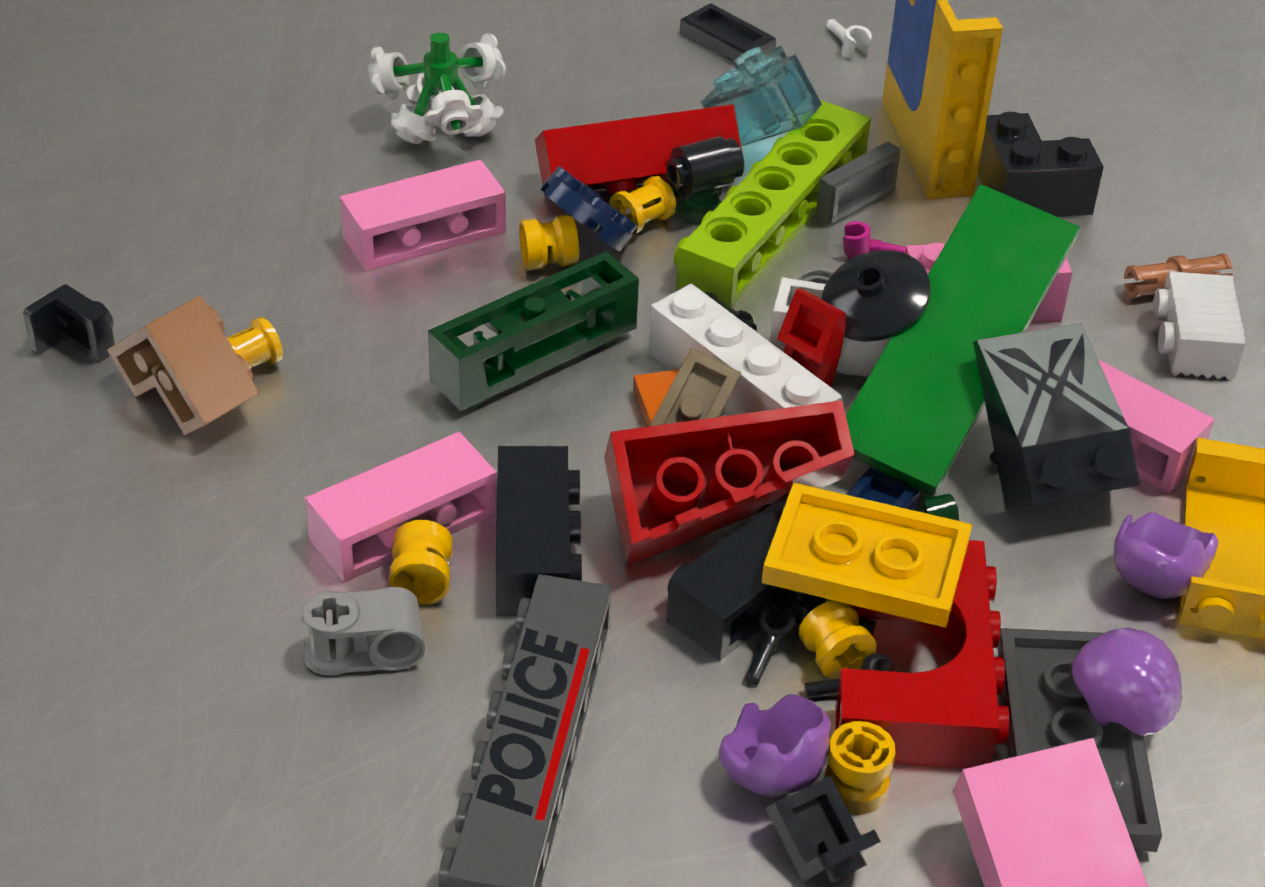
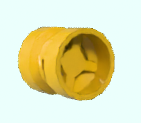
M556 216L552 222L541 223L536 218L520 221V249L526 271L541 270L546 264L557 263L560 267H570L578 264L579 242L576 223L572 216Z
M414 520L399 527L393 537L392 555L394 561L390 566L389 587H402L411 591L417 597L419 605H429L443 599L450 589L451 575L449 563L453 552V537L448 529L439 523L429 520Z
M862 721L843 724L833 732L829 741L828 765L825 769L824 779L831 776L850 814L874 812L884 804L889 792L890 772L893 768L896 754L895 743L890 734L878 725Z

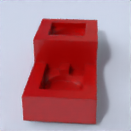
M802 288L796 289L777 337L779 341L785 343L783 349L785 354L829 387L832 386L841 355L846 313Z

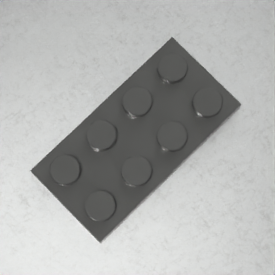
M1001 628L997 651L998 657H1003L1005 662L1003 698L1004 705L1008 706L1009 709L1008 737L1011 758L1094 738L1134 850L1157 852L1162 832L1144 736L1131 732L1119 723L1110 722L1108 725L1097 723L1083 694L1077 689L1071 673L1072 662L1081 648L1094 637L1104 633Z

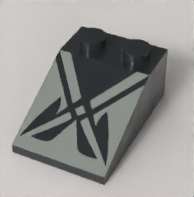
M1082 323L981 339L973 342L1006 510L1140 485L1128 425Z

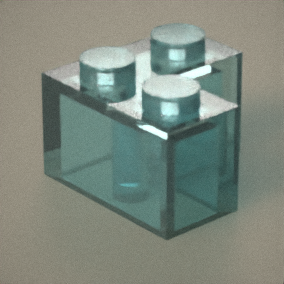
M782 46L764 52L760 47H755L740 55L735 60L738 66L717 77L713 81L715 88L701 101L703 108L734 104L741 146L801 128L822 105L796 54L787 57Z

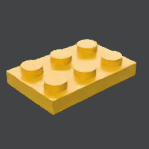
M793 482L763 565L761 583L946 628L973 524Z

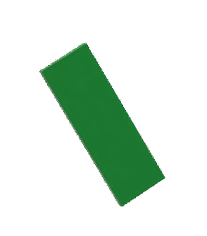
M979 185L928 273L931 284V297L926 310L911 327L890 338L846 414L855 453L853 459L927 494L936 495L985 406L973 342L1026 332L1075 243L1080 226L987 186Z

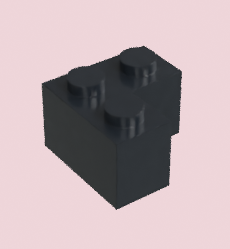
M1004 112L999 115H988L978 168V175L984 186L1057 217L1093 215L1104 166L1089 138L1066 137L1062 140L1042 141L1028 113Z

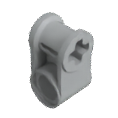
M387 587L379 590L343 593L328 591L314 595L303 605L302 622L305 629L309 631V638L304 643L303 659L306 666L315 673L336 676L349 672L373 670L399 671L417 664L424 656L425 642L418 600L407 589ZM329 609L332 610L333 625H326V611ZM329 642L336 643V656L334 658L330 657Z

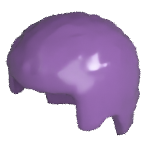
M1153 512L1144 514L1133 523V515H1128L1124 519L1115 539L1114 559L1116 568L1121 576L1136 590L1160 599L1180 597L1186 594L1191 576L1204 578L1215 557L1219 544L1214 533L1199 531Z
M1119 628L1107 631L1085 644L1072 662L1071 673L1075 685L1087 701L1095 721L1101 725L1115 722L1137 735H1149L1167 727L1181 708L1183 699L1178 662L1166 643L1148 632L1133 628Z
M795 694L784 696L767 710H759V706L756 703H747L742 708L737 725L732 733L725 735L722 739L718 752L719 761L726 770L727 775L746 790L770 798L787 797L812 785L822 772V768L826 763L830 741L831 722L828 714L813 701Z

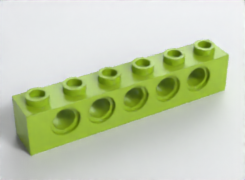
M819 100L805 115L801 114L797 118L794 127L783 138L779 137L775 141L771 151L761 161H756L752 165L748 175L738 186L734 185L729 189L725 199L714 211H708L705 214L698 228L689 237L685 236L680 240L673 259L674 265L677 266L676 288L680 290L692 283L704 293L712 292L718 299L732 308L816 214L820 178L867 153L871 117Z

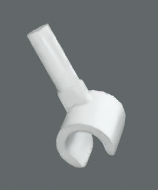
M830 19L827 22V28L840 38V41L843 43L841 48L842 56L845 58L852 57L855 47L860 49L863 54L868 53L872 34L867 28L853 25L845 29L835 19Z

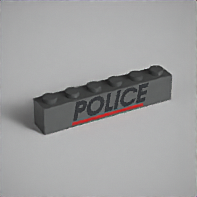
M538 574L532 598H521L516 618V634H519L520 638L518 644L508 643L505 649L501 677L503 681H506L503 692L494 690L490 698L487 713V729H492L489 741L478 740L476 744L471 778L477 781L473 793L463 792L461 794L455 820V831L461 834L457 847L446 846L443 852L438 877L439 887H543L610 630L612 586Z

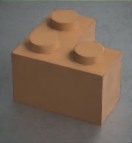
M201 295L150 322L107 349L135 398L156 387L184 435L207 425L259 394L253 383L254 377L249 364L243 357L235 353L224 334L225 328L221 317L212 307L207 306Z

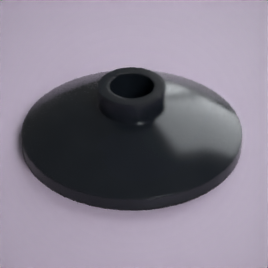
M878 250L856 256L841 265L828 279L821 299L846 313L845 338L855 341L873 342L896 336L918 321L929 304L931 284L923 265L912 256L899 251Z

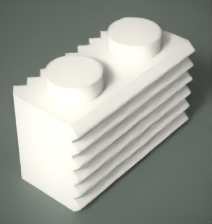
M1170 271L1168 272L1164 289H1156L1153 300L1154 320L1163 321L1159 330L1158 350L1160 354H1168L1170 369L1174 376L1182 373L1185 377L1193 374L1196 378L1204 375L1208 379L1214 375L1217 379L1225 376L1228 380L1236 376L1246 336H1244V329H1242L1243 323H1241L1240 309H1238L1239 302H1237V296H1235L1236 289H1234L1233 276Z

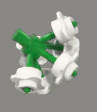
M434 33L430 36V52L424 55L423 62L409 65L400 52L386 54L381 47H374L371 52L372 61L368 65V78L374 91L377 94L385 93L390 100L398 98L399 91L407 88L406 97L408 101L412 104H417L416 106L401 104L398 114L392 113L390 125L397 129L396 135L407 143L423 144L424 140L435 142L437 130L434 126L441 128L446 135H455L463 132L465 137H479L491 131L497 124L496 119L503 114V108L501 106L494 107L486 94H478L471 97L458 76V69L460 68L464 77L470 80L473 86L478 89L485 88L488 81L493 78L502 79L506 72V65L501 52L497 49V38L493 34H483L481 41L466 44L462 48L459 58H457L456 54L450 51L449 35ZM419 74L417 83L408 87L409 75Z

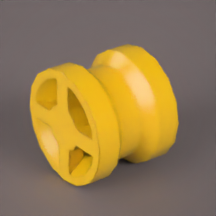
M834 600L814 608L803 619L799 626L798 634L807 650L816 653L815 661L824 676L830 679L840 678L841 668L860 669L865 657L875 654L877 646L870 631L863 626H858L859 617L853 606Z

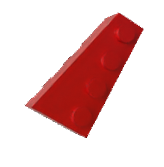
M842 400L610 432L604 459L625 567L753 516L763 505H771L789 492L793 482L822 488L841 480L855 455Z

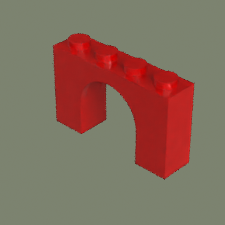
M969 540L946 628L852 605L860 617L906 622L930 631L948 646L954 659L939 668L916 673L841 668L835 704V730L841 725L853 721L869 722L880 726L890 734L895 743L896 754L894 764L967 769L991 763L996 744L1006 745L1009 733L1008 706L998 705L997 695H1002L1004 689L1005 662L1003 657H994L993 648H997L999 645L1001 617L999 611L990 610V603L994 602L996 595L997 571L995 566H986L984 541Z

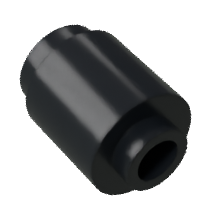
M721 136L675 147L671 152L670 159L666 162V173L671 186L678 189L684 196L731 185L735 178L741 177L744 172V158L739 144L733 138L724 139Z

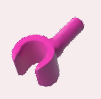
M849 222L844 227L843 249L849 259L878 250H893L902 253L906 251L905 246L871 239L870 226L864 222Z

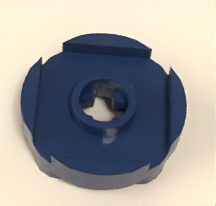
M558 166L540 188L561 209L583 226H587L595 233L598 232L597 236L618 251L623 249L633 236L632 233L638 227L628 217L602 200L603 198L581 180L576 179L561 166Z

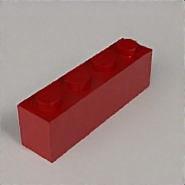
M734 104L543 130L535 139L542 185L558 166H561L594 191L607 189L608 196H613L620 191L630 193L637 189V184H643L645 180L653 176L661 177L673 188L667 177L666 162L670 159L671 152L675 147L721 136L724 139L733 138L739 144L742 151Z

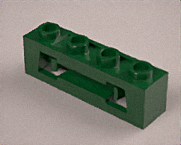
M605 251L428 330L430 382L462 411L637 328L639 278ZM583 280L581 295L570 289L566 291L565 296L561 289ZM483 324L498 334L486 339L482 331H477L473 333V345L467 346L458 338V336Z

